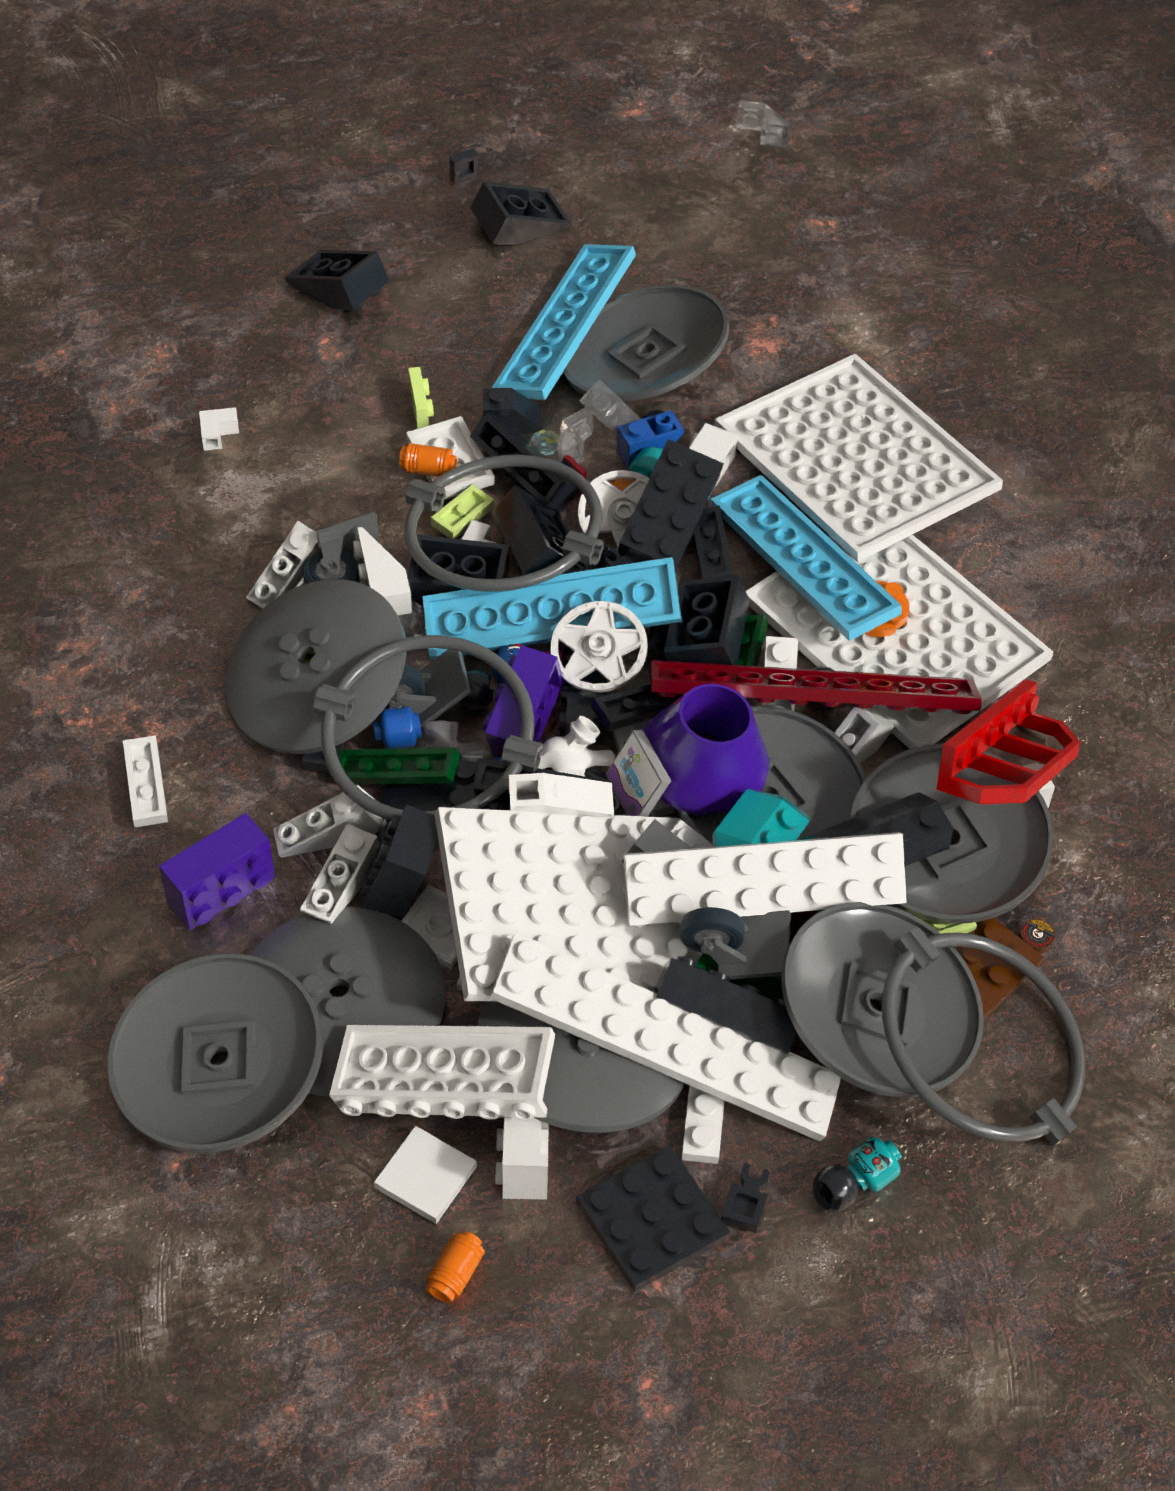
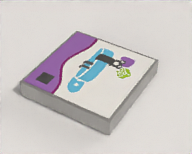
M633 730L605 773L608 781H613V790L627 816L648 817L671 783V779L643 730Z

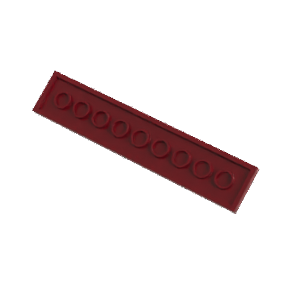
M651 660V692H657L662 697H675L677 693L685 694L694 687L703 684H720L736 690L743 697L755 698L756 701L762 703L775 702V699L788 700L789 703L796 705H805L808 701H815L829 707H837L841 703H850L855 707L863 709L872 708L873 705H884L888 709L897 711L905 710L906 707H919V710L924 712H938L939 709H951L952 712L957 714H970L971 711H981L982 697L974 680L967 678Z

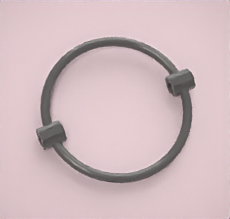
M531 455L492 456L457 466L437 477L431 483L414 478L408 484L405 497L406 502L411 504V507L409 508L404 525L406 546L410 555L421 569L448 585L482 592L512 591L548 581L567 571L579 561L593 566L600 561L601 553L604 549L603 540L597 539L602 524L600 499L588 480L574 469L562 463ZM503 467H528L548 471L573 483L588 502L590 520L585 534L570 531L566 535L562 547L563 556L565 557L546 568L522 576L503 579H480L455 574L431 561L421 549L417 538V523L423 509L438 513L442 509L446 497V486L465 476L484 470Z
M423 635L409 637L384 645L360 659L346 672L336 687L326 684L318 687L313 709L315 713L323 715L321 745L324 760L336 784L354 803L366 811L390 821L394 814L400 816L403 809L388 806L371 798L349 779L337 756L334 729L336 719L346 721L351 717L354 710L356 697L354 692L349 691L353 684L378 663L389 657L411 650L424 648L450 649L472 655L484 661L507 681L520 709V737L510 735L503 747L502 765L508 766L505 772L495 783L478 796L449 808L482 809L509 788V775L520 774L521 770L534 773L538 769L541 762L543 744L533 741L534 713L530 696L514 669L488 648L475 642L452 636ZM437 810L425 811V812L434 815Z
M917 926L900 938L894 945L901 955L890 969L883 989L882 1021L892 1056L902 1075L917 1095L932 1110L955 1126L971 1134L995 1141L1023 1142L1045 1136L1053 1146L1077 1128L1069 1116L1074 1111L1084 1086V1047L1073 1014L1052 982L1025 957L1013 949L986 937L967 933H942L926 937ZM967 947L984 951L1006 961L1032 981L1056 1012L1069 1045L1071 1075L1067 1092L1061 1104L1059 1105L1055 1098L1051 1099L1029 1116L1034 1122L1032 1125L1002 1127L987 1124L965 1115L942 1099L927 1084L913 1065L898 1029L896 1015L897 993L903 975L910 966L916 973H919L941 955L937 950L938 948Z

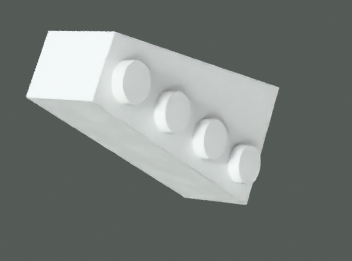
M499 1116L498 1118H504V1129H497V1151H503V1161L496 1162L495 1185H503V1199H547L549 1124L535 1118L521 1120L516 1117Z

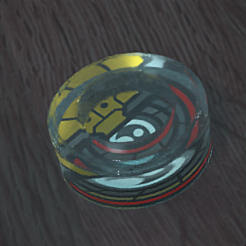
M540 430L531 438V444L547 458L556 456L560 451L561 440L554 431Z

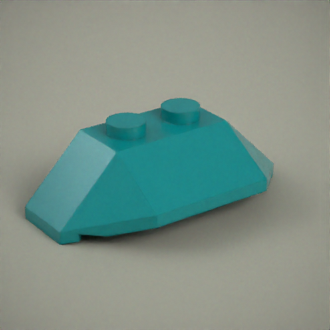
M746 789L713 832V847L797 840L810 822V817L784 796Z

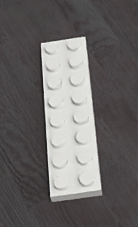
M900 832L624 854L627 915L630 926L681 922L684 915L688 912L704 907L727 909L742 917L765 915L768 912L790 910V912L824 910L848 902H863L872 906L906 903L903 834Z

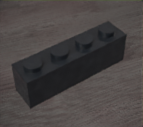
M487 412L469 436L491 457L500 455H531L547 458L506 420ZM503 467L544 506L560 512L565 511L579 492V489L573 483L548 471L528 467Z
M564 644V654H570V660L574 651ZM563 660L564 668L568 664L569 660ZM597 670L580 679V681L592 684L607 683V679ZM569 683L568 685H562L561 704H567L566 711L560 710L559 730H565V736L568 735L571 731V722L576 721L579 716H584L591 720L600 731L593 744L604 745L605 727L592 710L591 705L595 698L606 696V692H587Z
M685 957L671 958L665 963L654 991L657 994L656 998L663 999L669 1004L690 1013L698 1014L701 1018L722 1027L730 1028L734 1032L757 1042H762L781 1053H789L797 1031L791 1022L783 999L776 998L775 1001L762 996L763 992L760 989L743 984L742 987L729 982L730 978L727 975L713 970L707 973L696 968L697 963Z

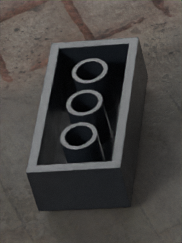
M668 439L620 540L617 550L622 557L627 553L640 562L673 557L676 573L717 484L724 463Z

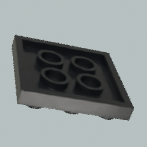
M671 1145L576 1196L577 1205L634 1292L730 1238V1231Z

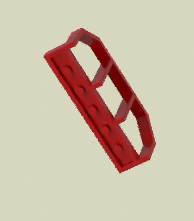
M1025 679L943 744L936 790L977 804L1025 803L1078 756L1080 741L1063 721L1035 713L1039 701V696L1036 695L1037 682ZM1016 725L1055 737L1064 749L1061 751L1008 733ZM989 747H993L1046 765L1039 771H1035L983 754V752ZM968 767L1017 783L1018 785L981 786L954 776L962 769Z

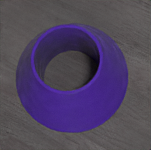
M703 684L694 687L653 717L643 730L671 779V783L660 799L676 809L706 816L707 812L725 811V814H728L746 789L762 791L769 771V756L748 701L739 692L730 687L720 684ZM695 733L712 735L723 742L710 741Z

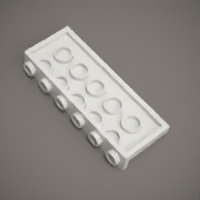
M347 1025L329 1096L341 1112L350 1116H359L361 1113H376L384 1117H392L395 1114H411L419 1118H425L429 1115H445L455 1119L462 1118L463 1116H480L485 1119H497L499 1116L516 1117L521 1120L546 1117L548 1109L542 1099L555 1033L551 1027Z

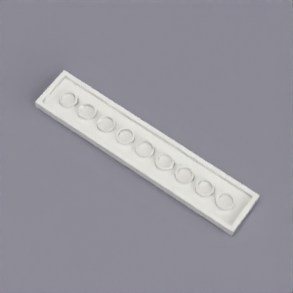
M517 932L511 938L490 994V999L819 1142L826 1137L841 1077L831 1070L791 1052L788 1054L781 1053L762 1042H757L734 1032L730 1028L722 1027L701 1018L698 1014L690 1013L669 1004L663 999L656 998L657 994Z

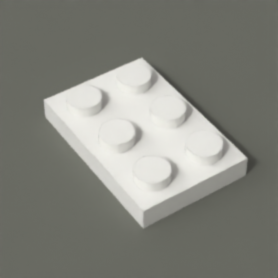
M462 416L406 432L408 444L414 443L452 449L453 455L457 456V466L484 458L477 443L469 437L471 433ZM491 469L480 471L449 484L445 487V499L458 496L472 484L479 489L495 485L493 472ZM426 476L429 483H431L437 478L432 476Z

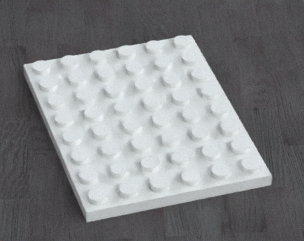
M856 354L715 419V427L738 435L736 449L857 562L1002 489L1003 480Z
M910 535L859 562L849 555L835 540L829 537L875 581L896 582L903 587V593L909 602L908 618L906 624L896 629V633L891 636L878 638L867 636L864 633L848 641L777 571L746 591L750 600L749 607L758 615L764 614L768 623L783 637L798 638V650L817 667L826 666L831 667L835 671L973 679L982 697L981 710L1049 662L1053 655V651L914 535ZM873 705L876 710L896 726L891 733L909 749L935 744L979 712L971 711L970 714H957L952 712L951 709H939L938 712H924L919 710V707H906L905 710L897 711L888 709L884 705Z
M438 807L434 814L464 1001H495L489 997L515 932L652 992L655 991L665 963L671 958L677 959L680 956L697 963L703 954L693 951L683 944L680 936L681 922L632 926L628 924L625 868L622 862L624 854L628 853L636 840L654 819L671 831L682 820L681 818L622 815L582 817L525 811ZM703 930L706 932H718L717 930Z

